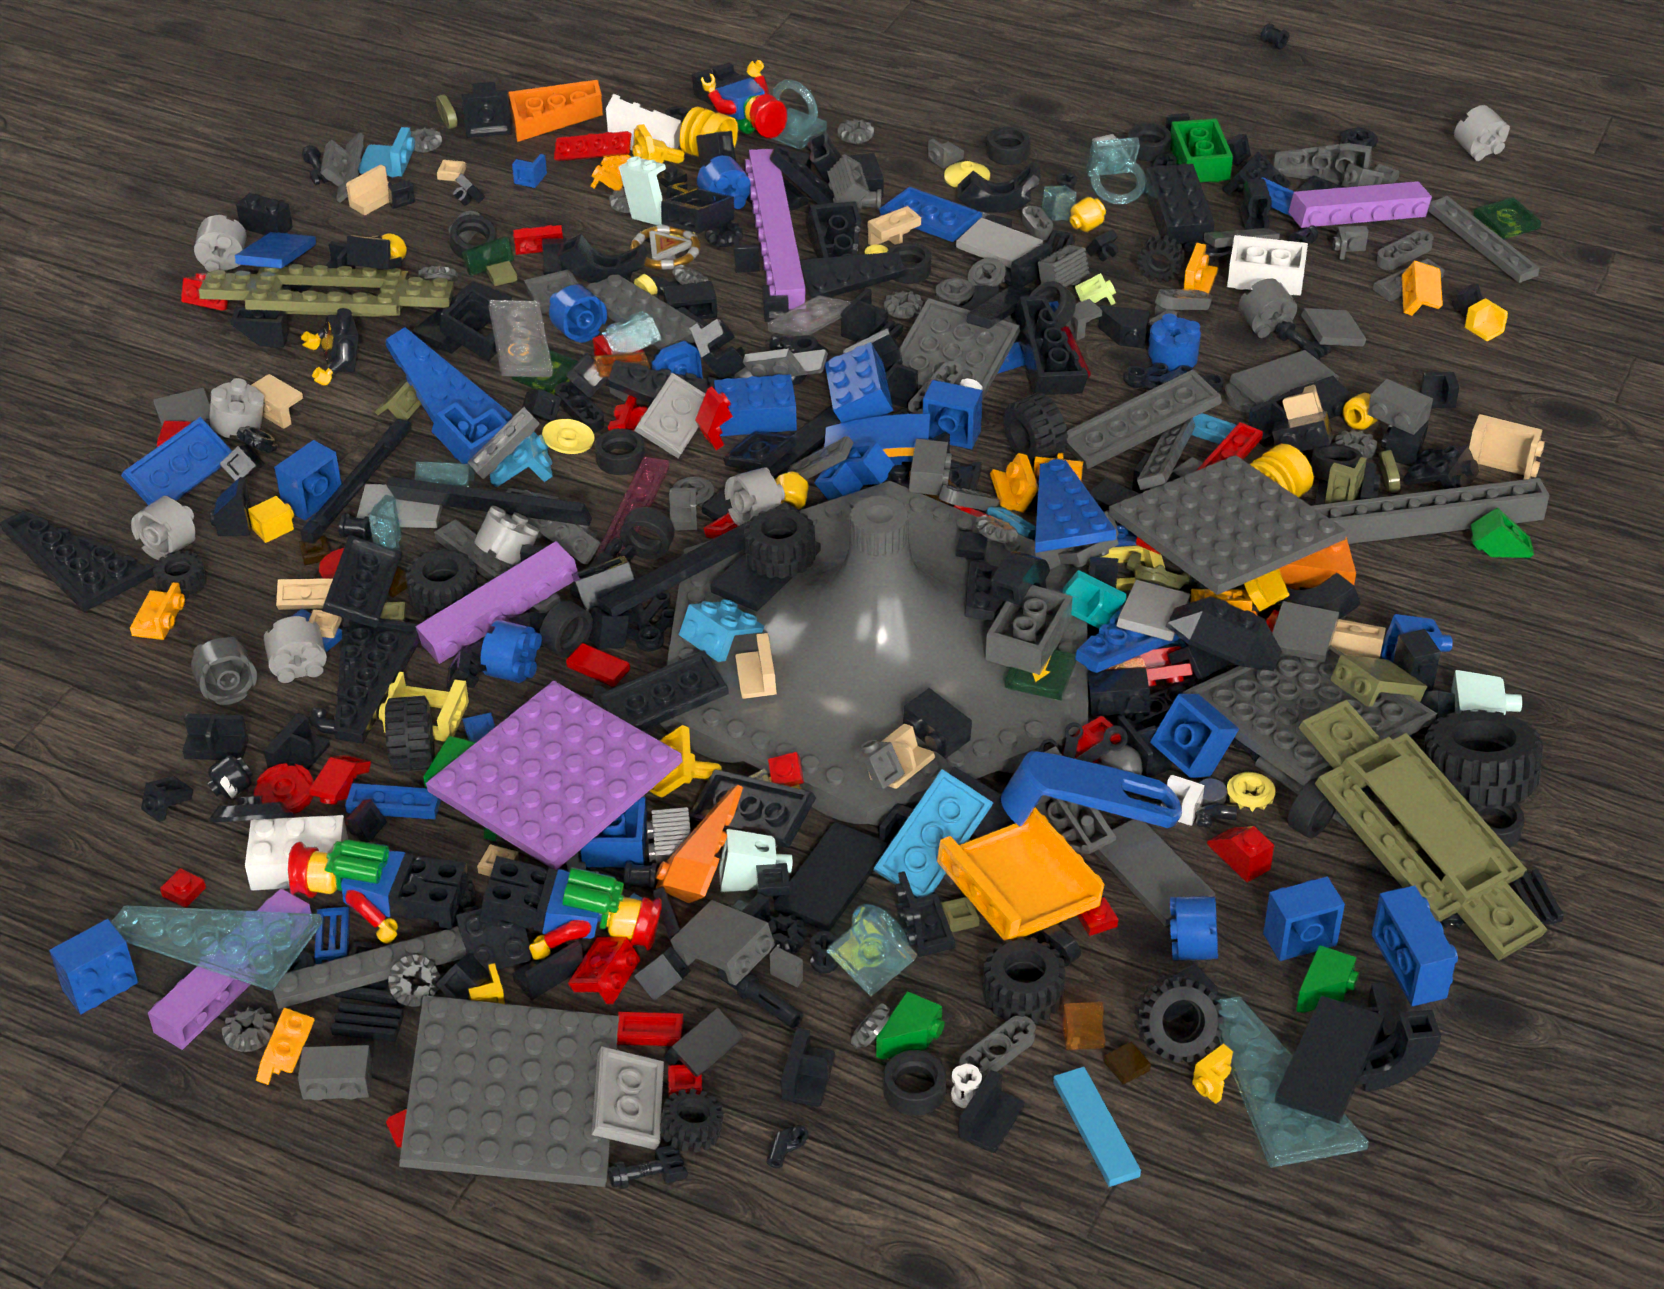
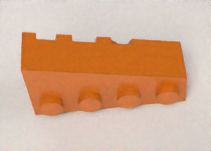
M598 80L509 92L510 111L517 142L603 115Z
M1347 538L1279 568L1285 585L1295 590H1300V587H1317L1335 573L1340 574L1351 584H1355L1356 570Z

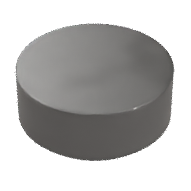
M1205 779L1199 782V784L1204 785L1203 806L1213 803L1224 804L1227 795V788L1224 783L1217 779Z

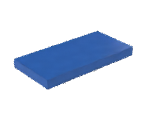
M908 187L880 208V216L908 206L921 217V225L915 227V229L951 242L962 236L982 218V212L912 187Z
M270 232L235 254V263L281 269L316 245V236Z
M199 417L123 471L121 476L148 505L162 496H168L177 501L222 468L220 463L232 450Z

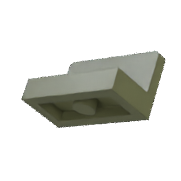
M405 379L375 410V413L380 415L389 409L397 419L408 420L421 405V402L416 396L417 392L413 385L410 386Z
M1361 457L1355 468L1333 463L1330 468L1325 504L1360 499L1366 458Z

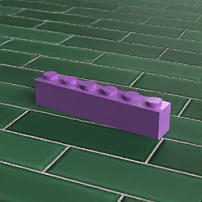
M1419 181L1297 191L1293 194L1289 214L1301 228L1311 225L1326 226L1426 217L1432 196Z
M555 541L417 625L416 630L422 646L439 664L453 657L460 650L486 636L487 632L491 633L494 631L495 626L491 625L496 620L508 622L510 618L524 613L533 605L538 604L574 581L571 574L577 572L575 560Z
M280 889L272 897L268 898L251 917L243 921L242 925L234 933L225 938L207 958L201 960L190 974L180 980L162 1000L153 1005L152 1009L148 1012L153 1032L183 1050L263 973V965L273 953L290 948L314 925L310 905L283 889Z

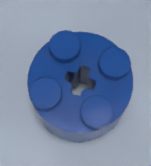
M729 156L714 157L710 160V164L700 169L697 176L698 187L734 196V209L742 208L750 193L751 182L749 177L733 158Z
M577 284L567 286L551 296L549 317L552 324L565 336L576 342L583 343L592 340L600 333L598 331L602 324L605 325L607 320V309L598 297L584 286Z
M1174 314L1163 315L1162 319L1156 321L1150 329L1148 357L1152 359V364L1164 363L1168 366L1169 372L1178 369L1182 365L1194 367L1199 356L1200 324L1196 321L1178 318Z
M496 620L491 625L495 626L494 631L486 633L482 644L481 664L486 665L487 669L483 671L484 674L516 683L523 682L527 677L533 678L537 669L535 662L536 652L542 642L541 634L536 633L534 628Z
M1215 896L1170 897L1171 916H1177V919L1170 920L1171 939H1178V942H1172L1173 961L1218 959Z

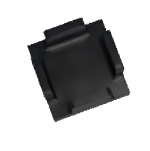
M495 82L474 83L473 93L462 94L467 138L512 134L507 91H496Z
M716 319L704 328L699 323L690 327L701 358L721 380L726 378L735 379L734 375L746 367L743 363L746 352L742 347L735 349L731 346L725 351L721 349L723 345L735 337L723 320Z

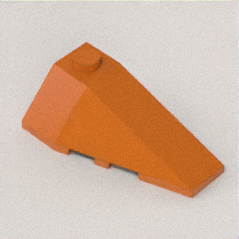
M736 785L729 789L670 856L667 862L663 861L655 877L659 879L656 889L664 887L667 894L687 903L705 897L719 862V858L714 855L725 844L727 834L723 831L724 825L728 826L734 817L743 790L742 786Z

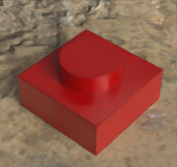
M797 752L768 759L772 783L789 787L804 783L801 760Z
M180 868L160 888L162 897L187 908L206 889L204 879Z
M1105 897L1101 898L1100 906L1076 915L1089 936L1118 927V917Z

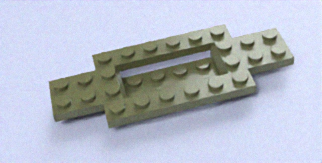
M293 264L281 269L260 267L258 274H250L248 271L225 273L223 270H213L207 273L199 289L200 299L245 300V308L247 310L286 311V314L337 315L338 309L347 308L351 310L352 316L400 315L403 306L449 308L454 292V281H448L445 278H435L433 281L423 280L420 277L408 279V271H401L399 268L377 270L370 267L352 269L350 266H341L335 269L328 268L325 265L307 268L300 264ZM282 284L380 288L378 296L363 292H357L353 295L337 291L329 292L328 294L316 291L300 293L283 290Z
M1347 700L1302 721L1299 729L1333 768V770L1318 777L1315 785L1403 888L1417 887L1421 896L1427 899L1435 920L1441 922L1451 915L1458 913L1498 961L1543 936L1547 928L1508 885L1524 875L1527 870L1525 866L1407 733L1393 740L1390 737L1381 740ZM1369 785L1445 873L1442 881L1437 878L1362 791L1364 786Z

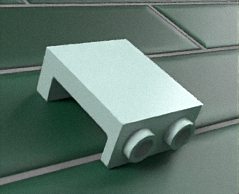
M634 156L619 166L632 219L654 225H662L661 201L663 200L657 174L666 169L665 164Z

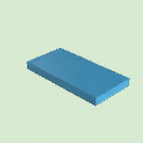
M942 769L874 867V871L893 884L899 883L898 873L905 871L914 898L932 895L946 875V872L937 863L940 840L951 836L958 845L968 842L992 807L993 802Z

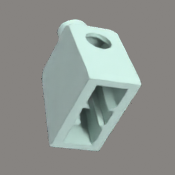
M1455 670L1451 693L1455 694L1456 714L1465 710H1470L1471 712L1487 710V712L1491 713L1497 711L1504 713V715L1506 711L1521 712L1522 695L1505 694L1502 678Z
M726 829L727 838L723 845L719 865L720 892L757 890L756 865L787 863L788 873H791L792 855L776 854L775 839L772 836Z

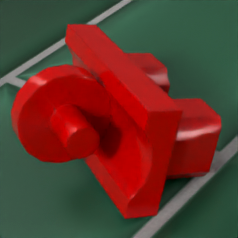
M628 395L625 404L616 405L614 416L617 420L609 422L608 430L628 429L634 431L648 408L645 406L638 407L636 403L637 398Z

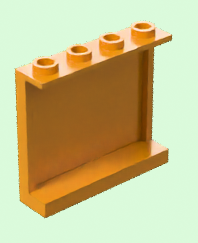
M1034 808L1021 827L1015 823L961 845H958L951 836L940 840L937 863L1004 941L1008 939L1016 941L1017 937L1028 936L1100 906L1104 889L1101 877L1091 870L1084 862L1082 856L1072 849L1064 836L1059 834L1048 822V819L1036 808Z

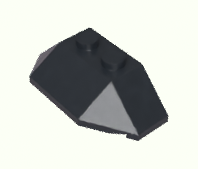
M1207 597L1176 607L1166 625L1169 630L1174 631L1187 644L1242 667L1265 668L1268 671H1274L1282 654V650L1264 618L1255 615L1251 611H1244L1228 604L1224 600Z

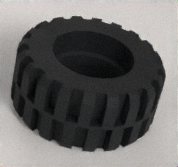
M1465 710L1459 714L1454 712L1447 714L1445 718H1439L1426 732L1424 753L1472 807L1486 806L1487 808H1495L1498 805L1503 807L1511 806L1513 802L1519 803L1524 801L1537 789L1540 783L1543 742L1537 731L1526 721L1521 722L1518 717L1513 715L1506 716L1504 713L1497 711L1491 713L1487 712V710H1478V712Z

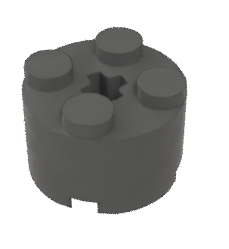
M1273 278L1264 279L1252 285L1251 288L1253 290L1248 295L1244 293L1239 301L1240 312L1259 338H1264L1270 332L1277 331L1278 326L1283 321L1293 323L1292 320L1297 313V304L1284 285Z
M235 637L213 639L205 644L198 645L194 649L191 670L205 698L215 701L216 704L229 705L244 699L248 695L247 691L251 686H255L257 681L255 666L245 647Z

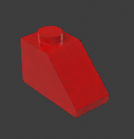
M1255 826L1230 828L1207 842V845L1246 882L1271 870L1274 844Z

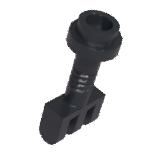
M308 145L302 150V158L306 163L312 164L314 170L309 171L312 182L315 186L320 184L319 178H321L323 183L329 182L320 173L322 164L319 160L321 155L319 149Z
M1283 321L1277 328L1276 333L1281 340H1292L1303 348L1302 351L1306 350L1316 359H1320L1331 352L1329 345H1321L1317 340L1311 342L1296 332V326L1292 322Z
M671 1145L655 1149V1161L625 1167L623 1161L614 1163L613 1167L608 1168L611 1186L613 1188L618 1187L620 1190L628 1188L629 1180L661 1173L666 1184L685 1179L688 1176L686 1167L683 1166L684 1162L682 1157L679 1156L678 1147L674 1148Z

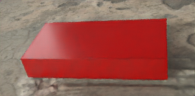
M584 643L566 659L568 668L612 687H615L630 671L628 662Z
M618 1012L617 1045L673 1046L682 1038L683 1013Z

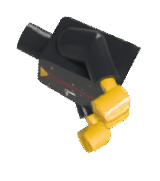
M340 308L337 310V315H328L326 317L325 326L318 329L316 335L305 332L301 336V339L306 341L303 346L311 350H316L320 345V340H322L321 346L328 369L325 371L318 367L312 374V377L315 378L314 381L320 385H328L333 373L336 375L339 372H355L358 332L351 310Z

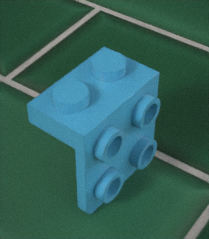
M401 127L393 146H367L358 172L364 174L382 164L386 168L387 176L402 177L415 148V139L411 137L410 128Z
M533 432L530 436L526 437L516 447L515 451L501 461L497 468L490 473L491 483L498 487L527 467L533 470L544 482L553 477L551 470L552 460L547 450L549 446L544 442L543 436H538Z
M723 599L721 602L703 601L699 604H689L679 636L701 651H705L707 655L717 662L726 661L735 635L762 633L764 625L759 623L754 615L738 609L737 604L730 600Z

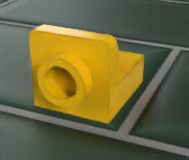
M1224 1043L1195 1065L1192 1083L1202 1096L1208 1097L1215 1104L1222 1099L1223 1080L1227 1078L1232 1069L1233 1051Z

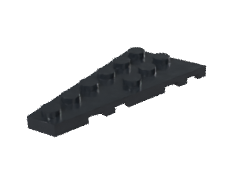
M22 511L0 522L2 531L83 612L154 576L153 568L155 566L148 563L145 566L136 562L134 557L118 555L114 552L113 548L82 535L76 537L71 534L70 530L64 527L60 529L49 525V521L29 512Z
M343 618L344 624L342 628V647L340 650L338 676L339 687L337 688L338 700L334 726L335 739L364 743L379 716L381 704L385 703L388 698L390 684L395 682L399 672L404 671L420 642L416 626L419 624L380 618L377 628Z

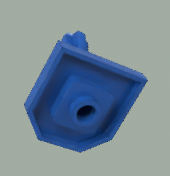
M685 340L663 348L659 354L654 355L655 360L652 361V370L660 371L662 368L671 370V373L685 375L686 373L695 374L696 378L703 379L699 350L696 346Z

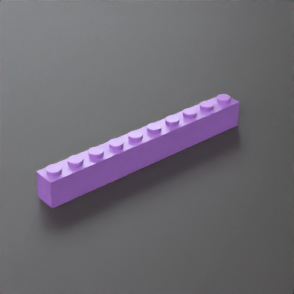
M774 149L749 150V159H745V173H747L751 182L750 200H752L753 214H755V227L758 228V242H760L761 256H763V269L766 271V285H769V296L788 295L789 309H804L805 284L781 170L770 160V155Z

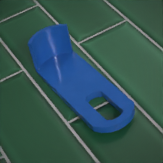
M1031 751L1024 757L1001 794V803L1004 810L1020 827L1024 825L1043 795L1165 828L1175 826L1182 816V806L1177 795L1160 780L1108 766L1037 751ZM1124 790L1162 800L1167 808L1129 798Z

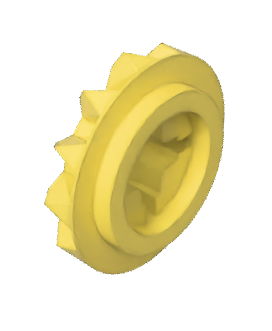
M1243 772L1229 780L1227 795L1230 796V803H1238L1239 809L1249 807L1253 812L1256 807L1264 810L1267 804L1273 803L1275 787L1271 780L1264 775L1254 772Z

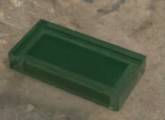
M505 236L462 252L468 275L471 276L486 271V266L514 260L508 237Z

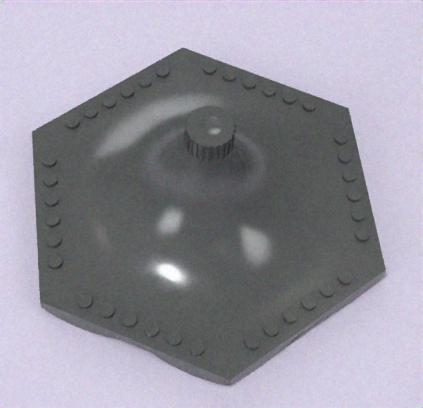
M887 481L800 510V513L806 514L808 519L813 521L815 541L821 543V551L816 555L813 565L808 567L807 571L797 573V576H794L758 611L737 604V608L741 611L757 617V621L764 625L762 633L735 635L726 661L717 662L708 655L726 683L729 694L660 723L669 734L681 725L688 727L690 749L705 757L727 763L745 761L770 773L768 759L797 752L800 756L804 783L800 784L802 790L811 791L815 795L816 800L812 805L814 809L847 823L881 825L897 803L914 810L942 769L950 773L955 766L974 779L996 771L1015 773L1029 752H1041L1040 745L1046 739L1054 740L1058 744L1059 752L1062 753L1067 738L1065 734L1066 726L1072 722L1079 723L1081 726L1088 724V669L1075 660L1077 649L1087 641V622L1071 615V622L1045 671L1050 673L1036 682L1031 673L985 660L987 633L994 621L965 617L970 561L977 563L986 562L999 567L1002 561L1013 551L1032 555L1031 547L1035 546V541L1019 534L1016 541L1001 543L988 538L984 560L956 556V550L961 531L981 534L975 526L977 517L921 493L909 492V488L892 481ZM707 542L685 548L684 554L698 548L699 546ZM745 549L679 583L667 666L701 652L700 649L679 636L689 604H699L703 601L721 602V600L725 599L711 593L710 585L746 552ZM1061 564L1051 569L1046 578V588L1063 593V587L1078 570L1086 573V565L1074 567L1073 564ZM768 633L777 694L743 699L740 691L736 654L758 651L756 635ZM928 688L932 689L972 720L971 740L946 759L936 751H933L935 759L898 788L887 786L885 789H876L873 781L870 780L865 763L856 762L853 758V755L861 750L860 747L863 743L873 739L882 741L902 726L904 706ZM1072 727L1069 730V735L1073 737L1079 728ZM915 736L919 747L930 750L926 743ZM1051 743L1045 745L1044 752L1055 746Z

